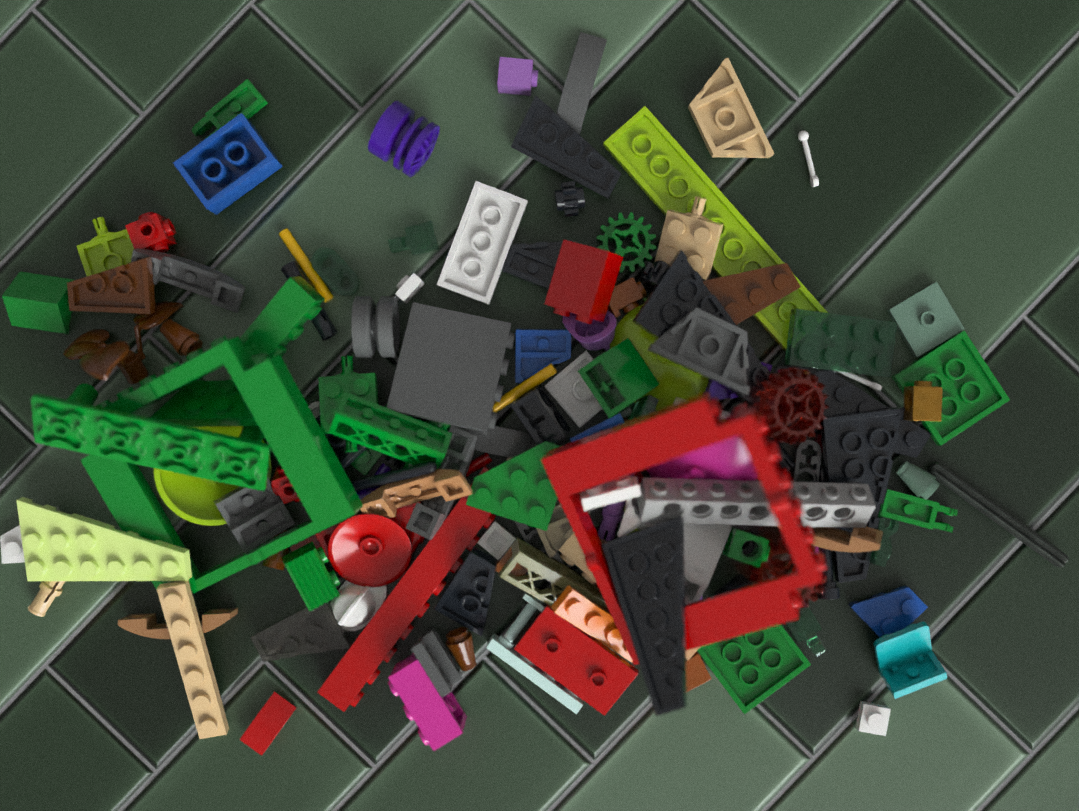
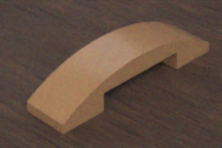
M436 469L433 473L383 485L361 499L364 506L360 510L363 514H376L393 518L396 517L397 508L441 495L446 502L471 495L472 489L460 471Z
M811 527L815 536L814 546L841 552L879 550L883 531L870 527L853 528L852 533L835 527Z
M238 608L211 609L202 614L200 624L203 633L211 631L238 614ZM156 613L127 615L118 620L119 627L134 634L155 639H171L167 624H157Z

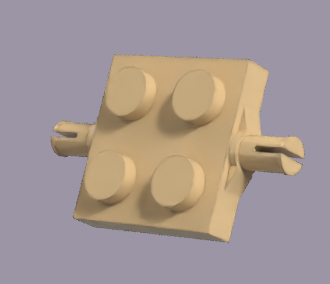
M695 196L691 212L682 213L671 209L667 210L655 262L664 261L670 265L677 252L682 250L694 271H697L702 279L707 280L711 273L723 224L711 221L703 216L702 213L707 199Z

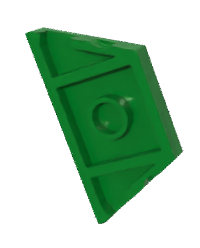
M232 380L195 381L182 388L151 416L152 419L189 427L258 426Z

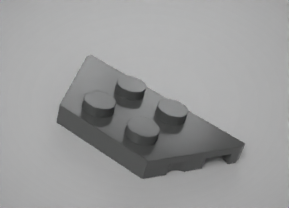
M693 308L648 347V351L743 395H748L750 392V386H747L746 368H749L748 356L746 354L748 346L747 331L699 308Z

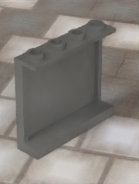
M413 302L387 408L407 416L482 431L483 435L487 436L489 428L494 429L498 413L493 412L495 401L500 402L504 386L499 385L501 375H507L510 359H505L507 349H512L515 333L511 332V323Z

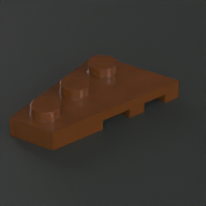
M152 256L67 283L70 311L152 314L156 312Z
M787 263L702 281L710 293L715 295L736 325L801 287Z

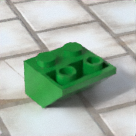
M630 338L625 339L578 370V373L609 418L660 385Z

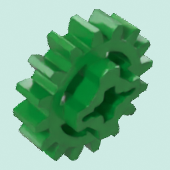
M631 212L627 219H624L622 213L618 214L617 221L609 217L607 220L609 227L604 225L600 227V231L604 235L596 237V241L602 243V245L597 247L598 249L609 251V239L614 244L615 254L623 257L632 255L636 258L632 261H622L619 270L620 274H622L625 268H628L630 274L634 273L635 265L643 269L645 267L643 259L651 261L653 258L648 251L656 250V246L650 244L656 238V234L648 233L652 225L643 226L644 217L642 216L637 221L633 220L634 215ZM620 226H631L628 230L623 231L615 229ZM639 232L644 239V247L638 241L637 235ZM626 238H629L632 247L628 246L626 249H623L621 247V240L624 241Z

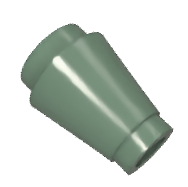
M907 460L895 472L916 497H921L925 500L940 485L935 480L936 477L909 463Z

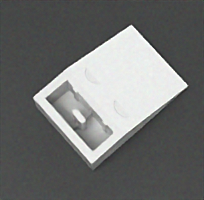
M684 524L685 605L699 601L706 590L732 526Z

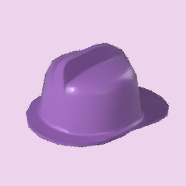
M608 309L604 322L593 319L592 324L575 320L577 314L570 313L569 317L563 316L565 328L585 349L592 351L602 348L605 351L610 349L609 344L614 339L617 320Z

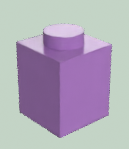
M500 57L497 81L498 93L531 96L532 87H537L538 70H533V60Z

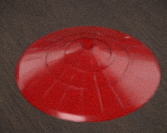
M361 514L344 520L335 528L329 539L328 556L335 571L345 580L363 587H380L394 582L404 574L411 561L412 547L406 532L393 520L376 514Z

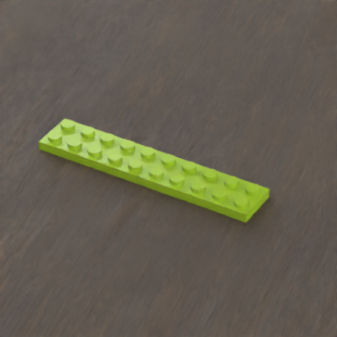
M646 106L603 142V146L665 216L667 210L670 209L682 213L691 212L695 196L707 199L702 215L711 221L723 224L712 269L719 277L784 263ZM797 277L796 279L801 286L799 289L753 315L784 351L791 348L829 314Z

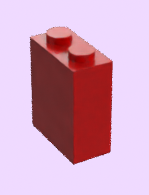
M563 239L544 304L555 307L553 311L555 314L569 317L570 313L577 314L575 320L587 324H592L593 319L604 322L623 256Z

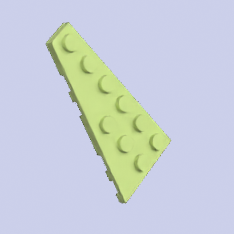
M25 497L16 500L27 581H188L192 577L188 549L160 540L152 541L139 537L138 533L132 531H120L115 529L113 525L75 513L70 515L58 511L56 507L47 504L42 506L33 503L31 499Z

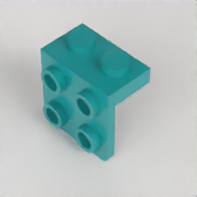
M926 622L910 624L905 629L892 634H885L874 642L879 674L894 699L947 679L945 669L932 651L929 626Z

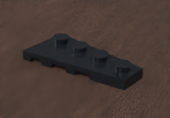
M535 95L511 147L609 199L622 173Z

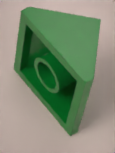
M19 272L2 295L11 325L69 334L72 311L69 310L67 283L74 281V279Z

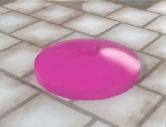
M741 435L646 468L651 478L756 481L757 473Z

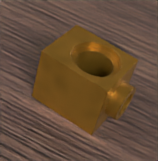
M914 381V386L904 387L903 407H905L903 420L941 421L942 387H932V381Z

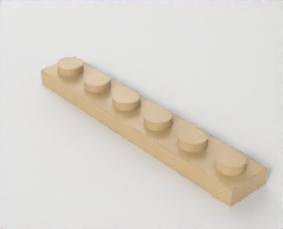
M189 580L160 584L157 592L199 739L227 735L229 725Z

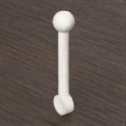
M800 131L798 139L802 141L810 173V184L812 187L819 185V180L815 174L807 141L809 134L807 131Z
M831 362L828 365V369L832 372L843 374L880 392L883 387L880 384L840 368L836 362Z

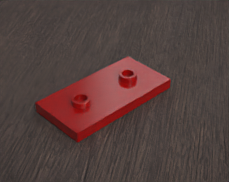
M548 604L514 647V650L604 716L638 675V669L600 641L556 614Z

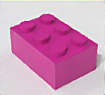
M414 653L396 663L388 677L390 680L388 685L392 693L396 697L400 696L405 704L403 709L410 721L415 720L418 725V734L425 745L429 744L432 750L435 751L461 735L464 731L467 716L452 691L441 698Z

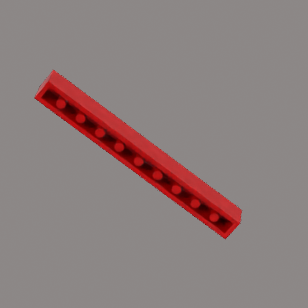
M485 466L479 475L490 470V468ZM464 496L459 500L433 539L428 542L317 693L343 712L346 711L349 705L355 707L364 695L360 690L366 682L372 685L381 672L377 667L383 660L387 663L397 651L394 644L399 638L402 640L406 639L414 628L410 624L415 616L421 618L430 606L426 601L432 593L438 596L447 583L443 578L449 571L453 574L463 562L460 558L461 554L465 549L471 551L480 539L476 534L482 526L485 529L490 526L496 517L495 514L466 505L468 496Z

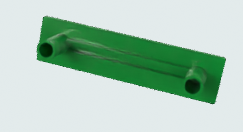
M79 384L67 400L41 394H34L31 398L34 441L36 443L265 491L267 487L270 445L262 442L264 434L259 426H244L239 436L235 437L96 407L93 404L98 399V392L89 384Z

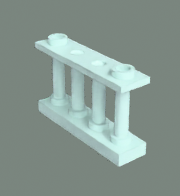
M524 591L523 599L528 602L504 635L501 634L499 637L493 633L487 642L486 648L577 714L583 706L582 699L514 650L513 641L537 609L542 611L547 605Z

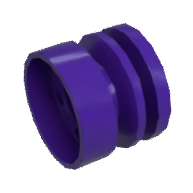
M397 100L385 110L377 122L368 143V151L385 162L395 155L393 167L397 170L403 168V173L412 177L432 154L439 136L440 127L434 122L428 124V119L424 116L419 117L414 122L415 111Z

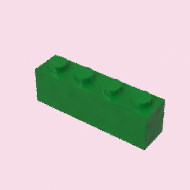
M301 276L290 277L240 337L241 342H244L245 346L256 342L261 353L250 357L252 361L265 354H268L269 358L279 354L282 357L287 351L285 346L289 341L296 340L303 333L304 328L302 326L308 319L312 320L321 311L320 304L325 298Z

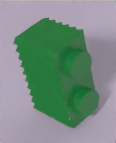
M310 542L282 557L283 563L309 611L318 608L324 603H328L329 600H333L340 595L336 587L341 584L334 570L327 571L324 563L329 560L322 547L316 549L313 542Z

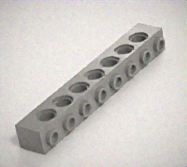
M642 479L640 487L642 496H638L637 500L641 523H663L683 516L684 524L779 526L774 513L769 507L767 496L760 481ZM792 482V487L789 488L793 498L798 497L802 504L804 515H801L804 524H809L811 527L865 528L876 507L868 484Z

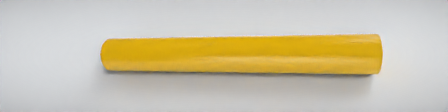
M289 229L282 230L279 236L316 291L325 298V303L332 300L334 296Z
M552 363L504 394L500 402L495 401L493 412L500 411L556 374L557 370Z

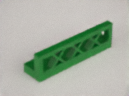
M344 392L328 432L412 465L430 462L431 460L423 458L422 455L436 458L432 462L436 463L437 469H439L447 453L452 436L451 432ZM341 422L349 425L352 429L349 430L338 426V423ZM368 434L378 436L380 439L375 440L373 438H370ZM399 444L406 447L407 449L402 450L397 448L395 445Z

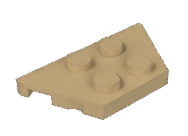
M729 58L724 59L716 72L689 104L688 109L711 157L770 158L774 155L772 147Z

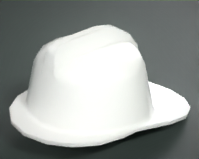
M346 580L338 590L340 595L335 597L330 603V614L333 621L338 627L346 631L363 629L383 604L387 593L386 585L363 587Z

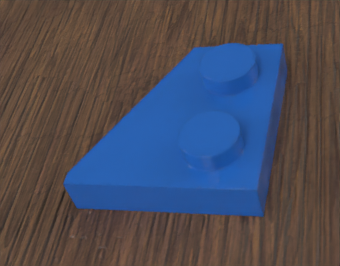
M516 329L515 383L523 382L551 363L556 365L571 358V333L567 329Z
M907 586L892 589L891 592L873 595L872 598L859 602L853 601L849 604L850 608L879 638L885 634H892L905 629L928 608Z

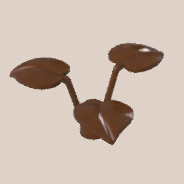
M178 302L155 303V313L136 314L133 321L137 324L134 327L138 353L129 350L128 343L123 341L107 345L104 341L110 337L109 332L104 329H94L77 337L64 350L63 354L70 360L81 359L80 365L87 373L100 379L107 380L111 370L117 364L129 384L139 383L149 375L142 362L146 356L142 348L141 330H147L159 325L184 306Z

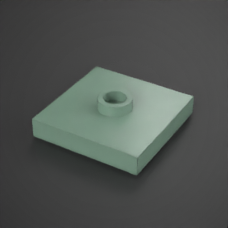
M937 282L928 285L886 310L914 358L965 329Z

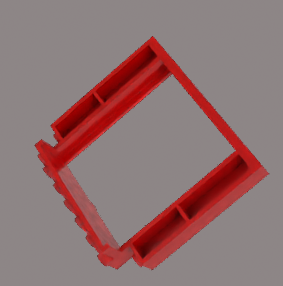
M708 391L552 449L541 459L585 556L586 566L596 580L634 665L639 664L603 552L602 542L588 511H584L579 493L583 490L741 435L767 496L769 507L775 515L798 571L686 604V651L799 619L800 607L803 606V601L798 589L823 582V570L827 569L825 559L821 551H815L813 542H815L813 530L809 524L805 525L801 515H804L802 504L798 497L793 498L789 489L792 487L789 473L786 469L781 470L778 460L781 459L778 447L775 442L770 443L766 434L769 431L767 421L763 414L758 415L755 406L748 408L746 403L735 406L732 415L720 419L719 416H722L720 404L716 398H711Z

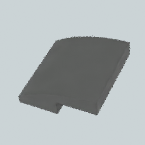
M269 478L267 479L265 491L240 486L214 501L244 553L249 552L295 524L283 501L273 492Z
M433 626L414 643L411 649L442 698L452 691L453 684L462 679V672Z

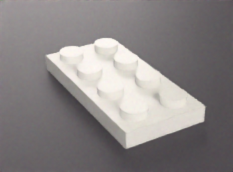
M475 181L437 286L489 305L528 200Z

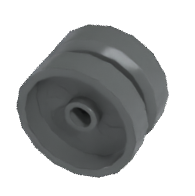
M356 296L354 298L351 332L353 350L357 358H372L376 347L381 357L397 358L400 347V312L396 296H381L377 306L370 296Z

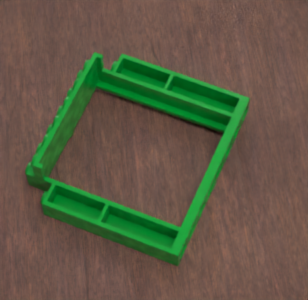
M226 335L210 343L212 348L204 352L202 349H199L186 356L188 360L186 363L180 365L179 362H175L163 368L164 375L158 378L155 374L139 382L140 388L136 390L133 387L127 388L116 394L118 400L111 403L108 399L96 405V407L134 415L225 366L309 514L310 520L260 544L247 553L243 552L201 574L190 557L192 577L189 579L192 594L355 515L364 506L280 354L272 358L265 354L252 361L250 357L261 353L256 342L245 346L239 336L229 340ZM91 454L80 460L122 531H132L138 533L139 537L152 541L160 540L185 548L137 464ZM152 581V583H153L154 587L156 588V590H157V588H158V586H159L160 584L170 583V582H176V581Z

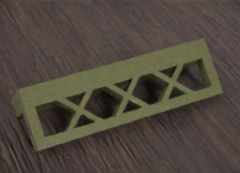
M519 538L511 545L512 557L499 572L501 578L549 606H552L557 600L556 594L562 593L570 585L608 610L596 583L594 585L591 584L579 573L552 557L549 558L548 555ZM519 563L528 569L529 575L517 577L510 572ZM546 579L551 582L552 588L539 590L534 587L533 581Z

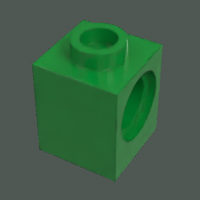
M732 527L722 553L727 557L760 567L762 561L766 562L769 556V540ZM752 540L754 543L753 551L750 554H743V544L746 541Z

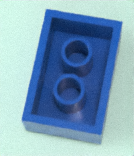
M242 113L173 162L205 208L216 215L283 167L253 124Z

